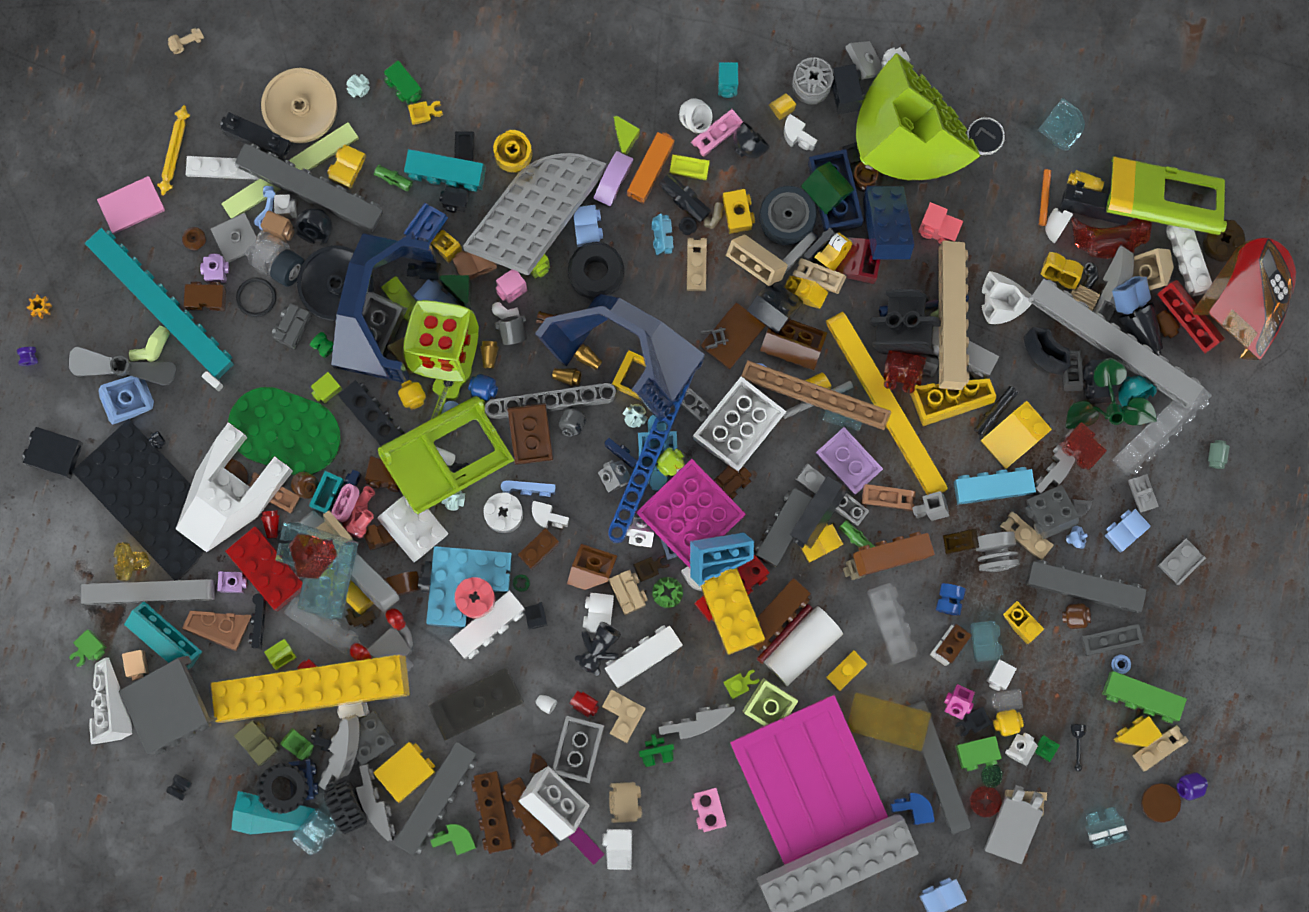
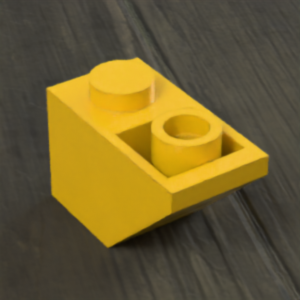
M789 276L784 285V288L797 295L803 301V304L819 309L829 293L816 281L795 276Z
M1018 601L1003 614L1012 629L1026 644L1031 643L1044 630Z
M1140 716L1132 722L1134 724L1129 729L1124 727L1116 733L1118 736L1114 740L1117 743L1147 747L1163 735L1149 716L1144 718Z

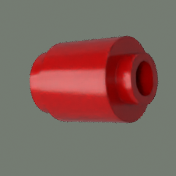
M579 691L575 693L569 703L573 706V709L587 718L590 715L594 717L600 708L597 705L599 701L585 692L581 693Z

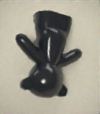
M606 622L599 623L593 640H591L589 632L583 630L582 638L587 651L582 655L575 656V661L579 663L584 671L593 673L595 676L600 675L599 667L601 660H616L619 658L618 653H608L606 651L619 639L621 633Z

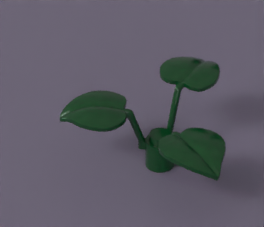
M1111 358L1100 362L1094 371V381L1097 386H1108L1112 404L1107 407V413L1097 406L1092 407L1088 401H1078L1069 407L1065 426L1067 429L1090 426L1099 419V413L1105 416V419H1109L1113 425H1119L1123 421L1129 425H1142L1157 422V417L1153 405L1143 397L1130 399L1128 406H1123V408L1115 402L1112 385L1121 384L1126 379L1127 372L1122 363Z

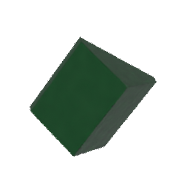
M830 161L818 167L801 185L802 189L825 214L855 190Z
M441 275L439 279L442 287L452 294L461 306L471 310V280L469 275Z

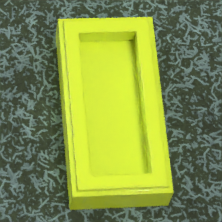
M673 154L669 173L706 180L710 161Z

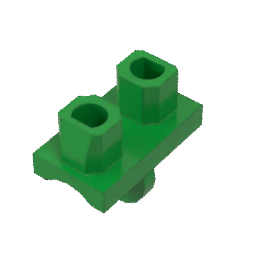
M655 733L651 734L652 740L645 741V746H654V748L639 751L640 758L642 757L645 767L656 765L654 754L659 753L662 755L663 763L672 762L674 745L658 747L657 744L665 743L664 737L656 739Z

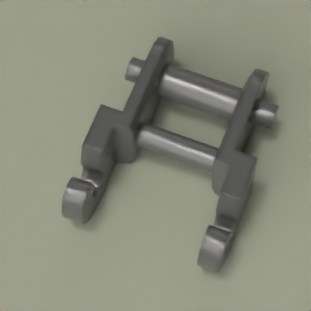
M719 327L717 330L711 328L701 331L702 335L712 333L715 344L706 346L705 349L717 348L719 344L726 345V342L729 341L725 339L723 332L726 329ZM720 332L721 341H717L716 333Z

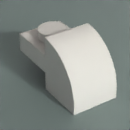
M790 114L784 127L786 142L791 147L798 142V145L804 150L809 149L813 151L817 140L804 132L805 123Z
M533 501L532 514L535 522L541 528L547 529L549 523H552V527L563 529V526L568 527L569 517L553 514L552 505Z

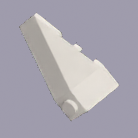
M105 657L95 663L93 688L96 690V696L91 703V707L95 708L94 718L90 719L89 724L91 744L122 740L131 735L133 729L131 717L119 693L121 688L110 659Z

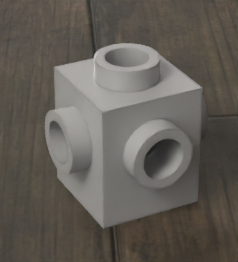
M611 460L603 465L604 468L598 472L608 493L622 488L628 484L631 478L622 460L617 462Z

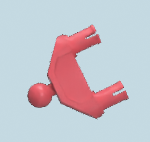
M365 486L360 493L348 520L342 522V526L351 537L354 536L362 539L366 533L367 525L374 518L373 513L368 510V502L375 495V491L369 486Z

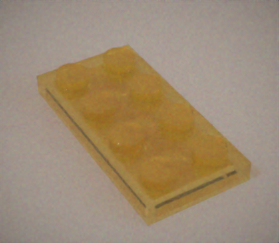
M856 692L848 727L851 732L922 751L932 713Z

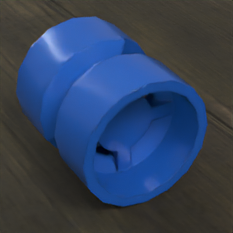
M942 583L939 592L941 598L937 601L936 611L960 616L962 609L960 601L964 599L966 589Z

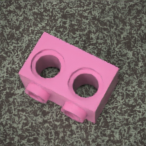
M513 269L496 280L497 287L495 288L502 301L506 299L508 303H511L527 292L526 282L518 271Z
M717 788L693 794L694 798L691 799L693 810H698L699 817L696 818L699 829L707 832L727 826ZM703 795H707L711 799V804L708 807L700 804V798ZM709 814L716 817V823L713 826H708L705 823V818Z

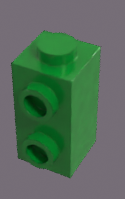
M399 60L384 71L386 77L384 81L390 88H395L397 91L395 94L401 102L405 101L410 105L421 99V95H423L422 88Z

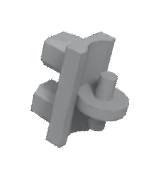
M1147 474L1128 480L1139 513L1159 507Z

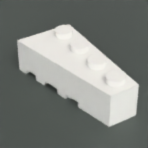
M607 830V834H603V846H607L608 869L631 870L632 830Z

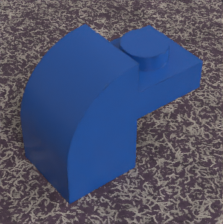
M909 793L908 802H906V798L895 799V804H890L891 812L911 809L913 825L935 822L930 802L920 794Z

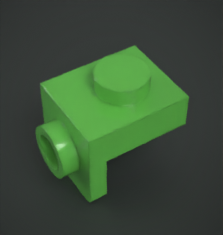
M293 728L280 742L284 748L301 761L310 756L314 747L308 739Z

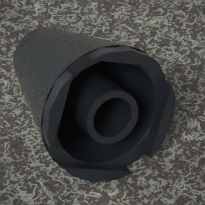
M1153 302L1147 303L1143 308L1135 309V312L1132 314H1123L1118 318L1120 324L1128 334L1133 335L1137 339L1138 343L1149 346L1156 355L1162 353L1163 343Z

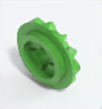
M671 577L660 578L653 586V599L661 607H674L683 597L682 585ZM663 585H665V587H667L668 589L675 588L673 592H671L672 600L667 595L660 597V595H662V593L664 592Z

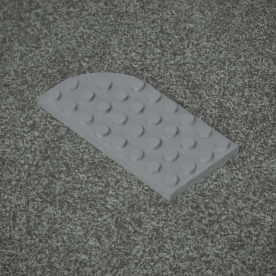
M562 153L541 158L527 165L517 174L463 245L464 251L529 275L605 173L607 164L580 154Z

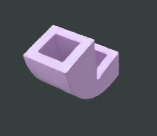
M616 151L599 183L593 199L608 206L613 204L620 185L629 173L633 158Z

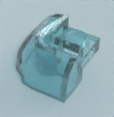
M1062 97L1038 131L1052 140L1053 145L1068 151L1085 129L1083 113Z

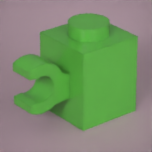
M87 629L73 642L79 650L72 653L69 658L73 660L78 656L80 662L76 666L81 667L85 664V656L92 661L94 659L98 660L105 654L104 650L107 647L93 631Z

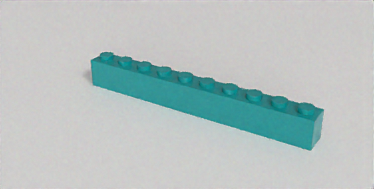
M100 228L85 242L88 248L217 380L221 378L234 365L231 362L233 357L226 350L222 352L218 348L220 344L212 336L208 338L204 334L207 330L200 323L195 325L192 321L194 317L187 310L183 312L179 308L181 304L173 296L169 298L165 294L168 290L161 283L157 285L153 281L155 277L148 270L144 272L140 268L142 264L135 256L131 259L127 255L129 250L122 243L118 245L114 241L116 237L109 230L105 232Z

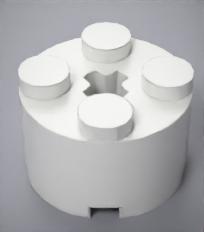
M505 492L497 493L487 500L484 506V518L493 531L511 533L520 526L523 519V509L515 496ZM502 509H503L504 511L508 510V511L506 512V513H507V516H506V517H504L503 515L499 516V515L501 514V513H500V510H502Z

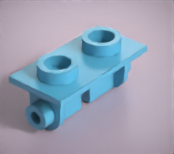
M659 214L652 221V230L654 231L655 238L653 246L656 249V255L664 251L665 254H670L674 249L673 237L666 236V233H672L671 219H669L668 215L662 216V214Z

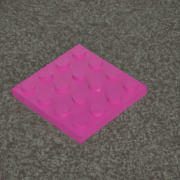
M693 459L636 512L689 568L690 541L725 536L746 515Z

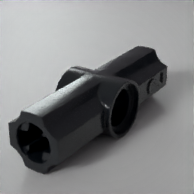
M671 173L667 174L659 183V186L673 198L674 203L682 210H686L699 223L704 221L710 214L711 210L697 198L696 193L687 185L684 186Z

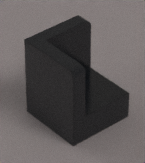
M542 602L524 608L529 630L548 626Z

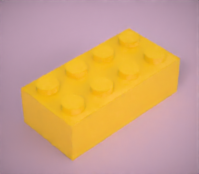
M737 568L733 570L728 569L722 572L721 576L717 578L712 577L704 581L705 584L700 587L727 655L763 642L765 640Z

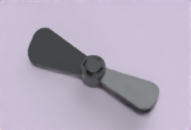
M81 347L73 348L69 355V369L78 377L115 374L121 379L133 376L165 386L173 382L177 371L176 366L172 362H130L122 355L111 358Z

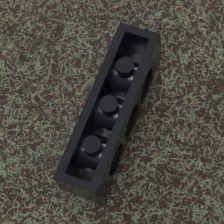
M355 380L341 391L338 396L378 444L383 446L405 434L399 425L395 427L391 421L394 419L387 411L384 413L381 411L379 401L375 397H369L367 387L362 382L358 384ZM359 398L366 399V403L363 406H357L356 402ZM372 412L378 413V418L375 421L369 420V415ZM385 426L391 428L388 435L381 434V429Z

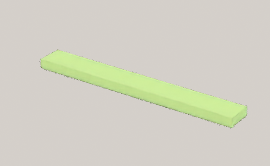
M347 122L288 161L294 163L295 167L300 170L304 168L310 171L335 155L340 147L343 148L344 144L349 146L359 138ZM259 179L221 204L232 219L245 213L267 198L263 196L264 186H273L275 193L280 188Z

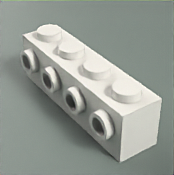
M1168 225L1166 227L1167 236L1172 242L1173 253L1177 257L1179 270L1184 277L1187 292L1191 297L1210 292L1214 287L1194 230Z
M508 591L495 602L493 609L487 615L473 620L449 641L465 660L468 657L471 660L479 653L478 649L481 646L487 647L494 641L493 636L498 632L500 635L509 628L508 624L513 620L517 622L524 616L523 612L525 609L515 596Z
M663 625L655 631L656 635L651 638L646 636L639 641L640 645L633 649L631 646L622 652L624 656L618 660H610L606 663L605 671L617 689L683 646L671 626L666 628Z

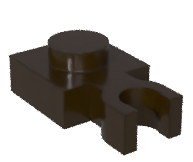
M666 555L660 556L655 562L651 556L633 564L640 582L659 575L657 569H665L670 566L669 564L662 565L660 562Z

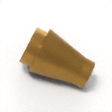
M482 341L480 349L483 368H494L499 349L497 342Z
M584 344L573 355L577 358V361L594 370L603 362L588 345L585 346Z
M554 368L552 379L572 387L575 385L579 386L582 372L577 370V368Z

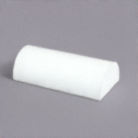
M816 606L764 663L787 687L843 635V632L825 611Z

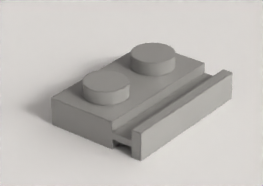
M1185 538L1158 566L1177 585H1180L1206 557Z

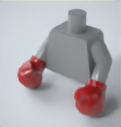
M392 608L385 613L386 619L392 627L368 650L363 645L354 643L351 645L349 653L357 661L394 655L406 656L407 672H409L414 667V664L407 658L412 653L413 641L411 632L406 626L402 613L398 609Z

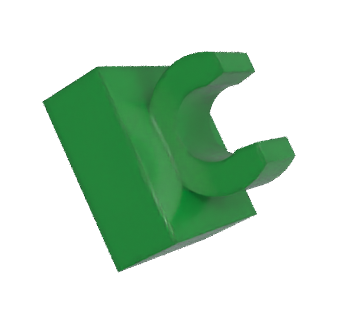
M1042 735L1034 753L1051 762L1060 745Z

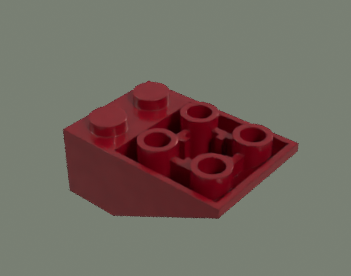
M846 237L852 242V246L835 271L844 274L848 279L875 284L881 259L872 258L869 239Z

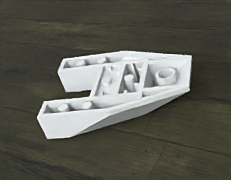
M230 423L224 427L215 439L197 469L176 530L206 552L258 518L293 472L291 468L274 456L250 488L227 471L224 467L247 439L241 431Z

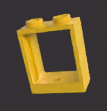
M628 350L612 385L615 389L642 401L632 389L622 385L633 361L646 367L643 356Z

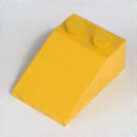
M1026 401L988 433L981 442L1006 470L1052 429L1029 402Z

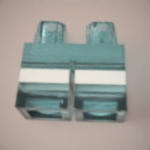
M1115 807L1104 809L1107 819L1104 821H1100L1098 812L1086 814L1088 825L1085 828L1089 835L1091 849L1130 839L1122 816H1119Z

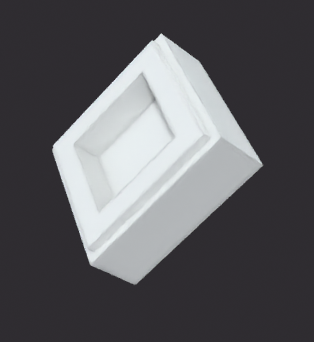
M205 371L201 376L217 391L223 388V385L208 371Z

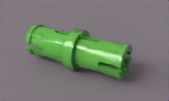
M380 164L375 169V176L388 181L389 185H395L406 192L410 190L413 184L412 180Z
M848 520L839 527L848 536L852 544L855 543L858 547L869 545L870 548L875 547L866 539L863 532L858 531Z

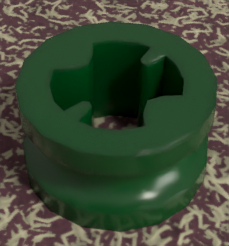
M517 575L513 579V587L519 592L526 591L530 586V580L526 575ZM519 578L521 580L524 578L527 581L525 582L526 587L521 589V586L520 588L516 586L518 584L517 579Z

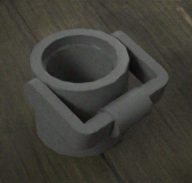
M524 315L510 316L494 323L495 330H500L504 345L519 343L527 339L523 324L526 322Z

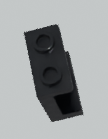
M35 427L34 431L32 430L29 435L30 443L28 449H25L23 452V463L27 466H33L71 479L72 470L75 469L83 443L80 440Z

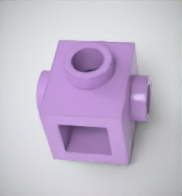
M209 254V257H203L200 269L201 274H204L206 283H226V273H229V264L223 256H220V254Z

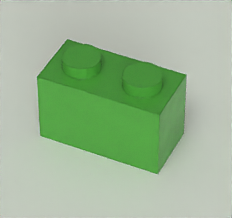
M996 736L955 746L961 769L966 768L967 771L979 769L978 765L985 763L986 767L995 765L997 760L1002 759Z

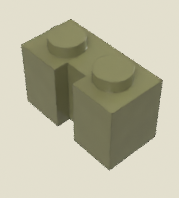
M251 721L234 737L247 750L257 765L263 766L279 752L277 748L279 744L272 736L269 738L264 733L266 728L260 722Z

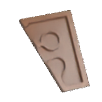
M190 611L182 629L237 652L251 621V615Z

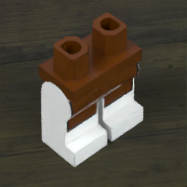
M958 624L951 625L941 638L943 642L941 640L938 642L930 656L944 666L949 663L952 664L972 635Z

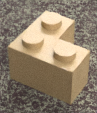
M613 690L610 691L602 706L605 710L619 717L610 735L628 743L646 708Z

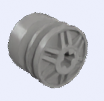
M817 57L802 60L795 69L792 81V90L796 98L808 105L824 101L828 97L833 83V71L830 65L825 60ZM810 76H812L813 78H814V77H817V79H816V80H815V79H811V80H810Z
M1000 532L978 537L979 548H976V551L985 552V555L977 558L978 562L987 561L986 564L979 565V571L999 572L1020 565L1018 559L1010 560L1011 557L1017 556L1018 552L1008 550V548L1016 545L1014 532Z

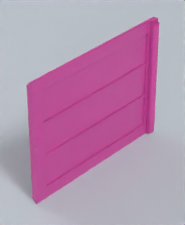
M835 695L822 699L730 742L784 865L888 818Z

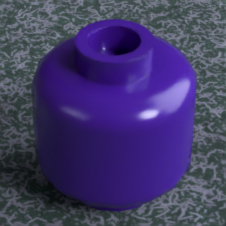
M1196 772L1182 776L1177 784L1179 795L1190 801L1204 796L1208 787L1206 778Z

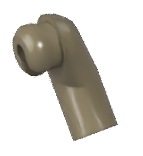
M715 203L712 219L706 217L704 227L715 228L722 218L724 209L722 203Z

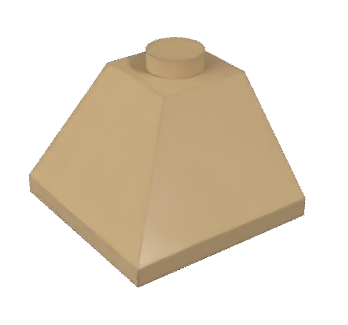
M1157 248L1134 256L1132 278L1135 276L1147 277L1150 291L1167 286L1174 269L1170 249Z

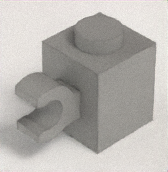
M941 491L922 496L924 505L912 507L916 518L924 517L927 514L930 520L934 521L950 516L946 498Z

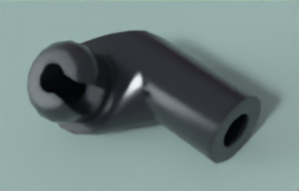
M1088 262L1084 266L1087 279L1082 286L1091 289L1099 279L1096 265Z

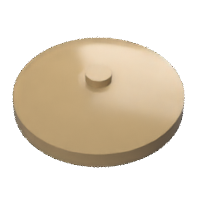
M305 68L289 69L275 76L266 86L261 101L262 115L269 129L293 143L310 142L324 135L332 126L338 107L336 94L329 81L321 74Z

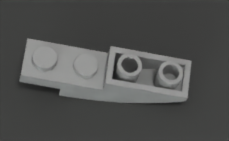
M1119 246L1103 278L1107 284L1093 310L1094 313L1102 314L1107 322H1109L1116 308L1112 290L1124 284L1133 276L1134 254L1123 246Z
M1081 427L1076 430L1072 428L1065 436L1068 440L1064 444L1059 443L1053 450L1055 454L1052 459L1057 464L1053 462L1046 469L1049 473L1044 478L1040 476L1034 483L1036 486L1035 494H1041L1050 483L1057 487L1067 476L1080 448L1082 439Z
M806 464L795 479L815 496L826 478L812 466ZM846 493L835 512L856 526H859L869 510Z
M730 704L718 705L716 710H711L710 707L699 708V712L695 713L696 721H693L692 718L681 719L679 724H674L673 721L663 722L662 726L658 727L659 735L679 732L680 740L700 735L726 720L735 711V708L730 707Z
M356 714L344 717L339 724L338 732L331 739L332 744L329 750L334 754L330 757V764L322 773V779L319 783V786L324 790L335 785L339 778L349 775L352 769L359 743V718Z
M369 765L359 766L364 786L356 787L363 810L375 829L387 841L394 840L393 836L396 835L394 824H390L389 816H392L390 805H386L385 801L377 803V799L380 796L378 788H374L373 780L375 779L374 769L370 768Z

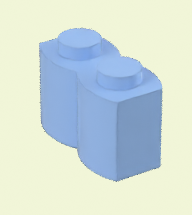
M595 205L581 206L574 213L577 247H581L586 243L600 242V239H603L602 228H598L597 221H601L600 209L596 210Z
M1128 509L1120 516L1122 520L1118 524L1113 522L1106 529L1108 533L1104 536L1119 552L1125 550L1151 527L1136 509L1132 512Z
M950 877L940 882L941 886L935 889L933 886L922 890L923 894L920 895V899L927 912H946L967 901L957 879L951 880Z

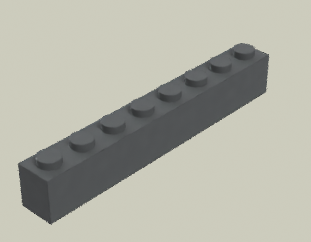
M244 144L235 162L237 168L371 233L374 232L383 214L379 204L372 201L368 203L363 200L362 196L356 193L351 195L346 192L347 190L340 185L335 187L329 184V181L323 177L316 178L312 176L313 173L304 168L300 170L295 167L294 163L288 160L283 162L272 152L265 153L260 151L261 148L255 144Z

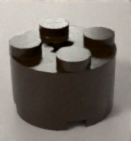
M1224 220L1227 221L1226 229L1220 235L1205 233L1202 246L1206 255L1211 259L1213 258L1220 262L1229 261L1245 245L1244 231L1234 220Z

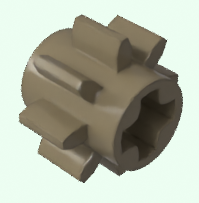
M854 559L845 562L847 567L843 571L846 577L850 576L852 581L864 577H859Z

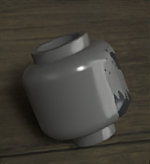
M571 407L566 409L559 421L562 433L569 437L579 435L586 424V416L579 408Z

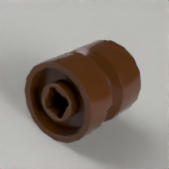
M862 162L859 163L853 174L855 188L865 192L867 186H875L879 175L878 170Z

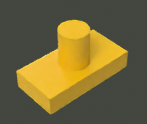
M852 651L826 678L838 691H841L867 663L855 651Z

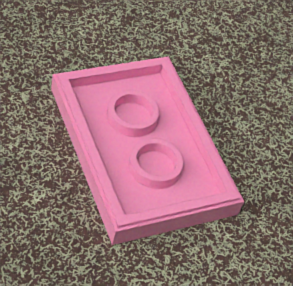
M149 176L97 199L113 234L165 211Z

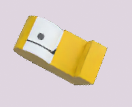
M836 233L830 239L822 252H818L815 258L829 269L835 271L850 250L852 242L841 233Z

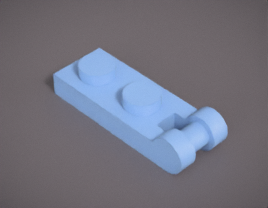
M508 480L501 483L503 493L509 494L517 491L520 492V495L525 496L539 493L540 497H551V494L555 495L556 491L555 484Z

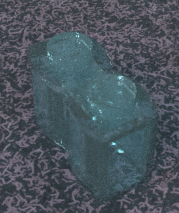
M995 621L971 623L970 630L975 663L999 660L1000 656L1003 655L1002 644H998L997 636H1000L999 625H996Z
M316 808L296 830L291 839L311 856L313 853L320 851L323 846L322 842L326 838L333 836L336 831V824L320 809Z

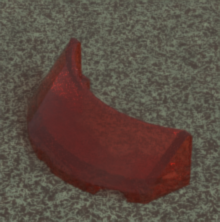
M1076 217L1071 218L1075 245L1093 257L1103 259L1114 258L1119 246H1123L1133 253L1135 248L1141 244H1146L1150 240L1151 221L1136 218L1128 222L1126 226L1095 228L1083 224Z

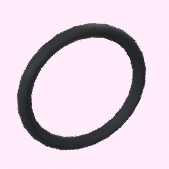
M251 278L244 281L236 293V302L239 309L244 314L252 317H260L267 314L273 308L276 301L274 287L263 278ZM251 282L266 284L272 293L270 306L260 313L247 311L240 302L242 289Z

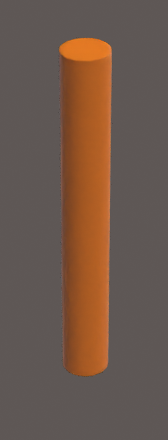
M1045 169L1043 174L1039 217L1040 226H1046L1051 180V170Z

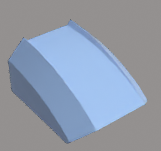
M129 376L103 384L98 390L100 400L112 425L153 409L154 400L146 381L143 379Z

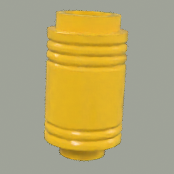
M1075 170L1074 173L1071 172L1067 183L1074 186L1077 181L1085 182L1083 188L1101 192L1104 186V181H1101V178Z

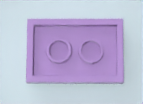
M845 427L815 453L854 496L865 484H868L883 470Z

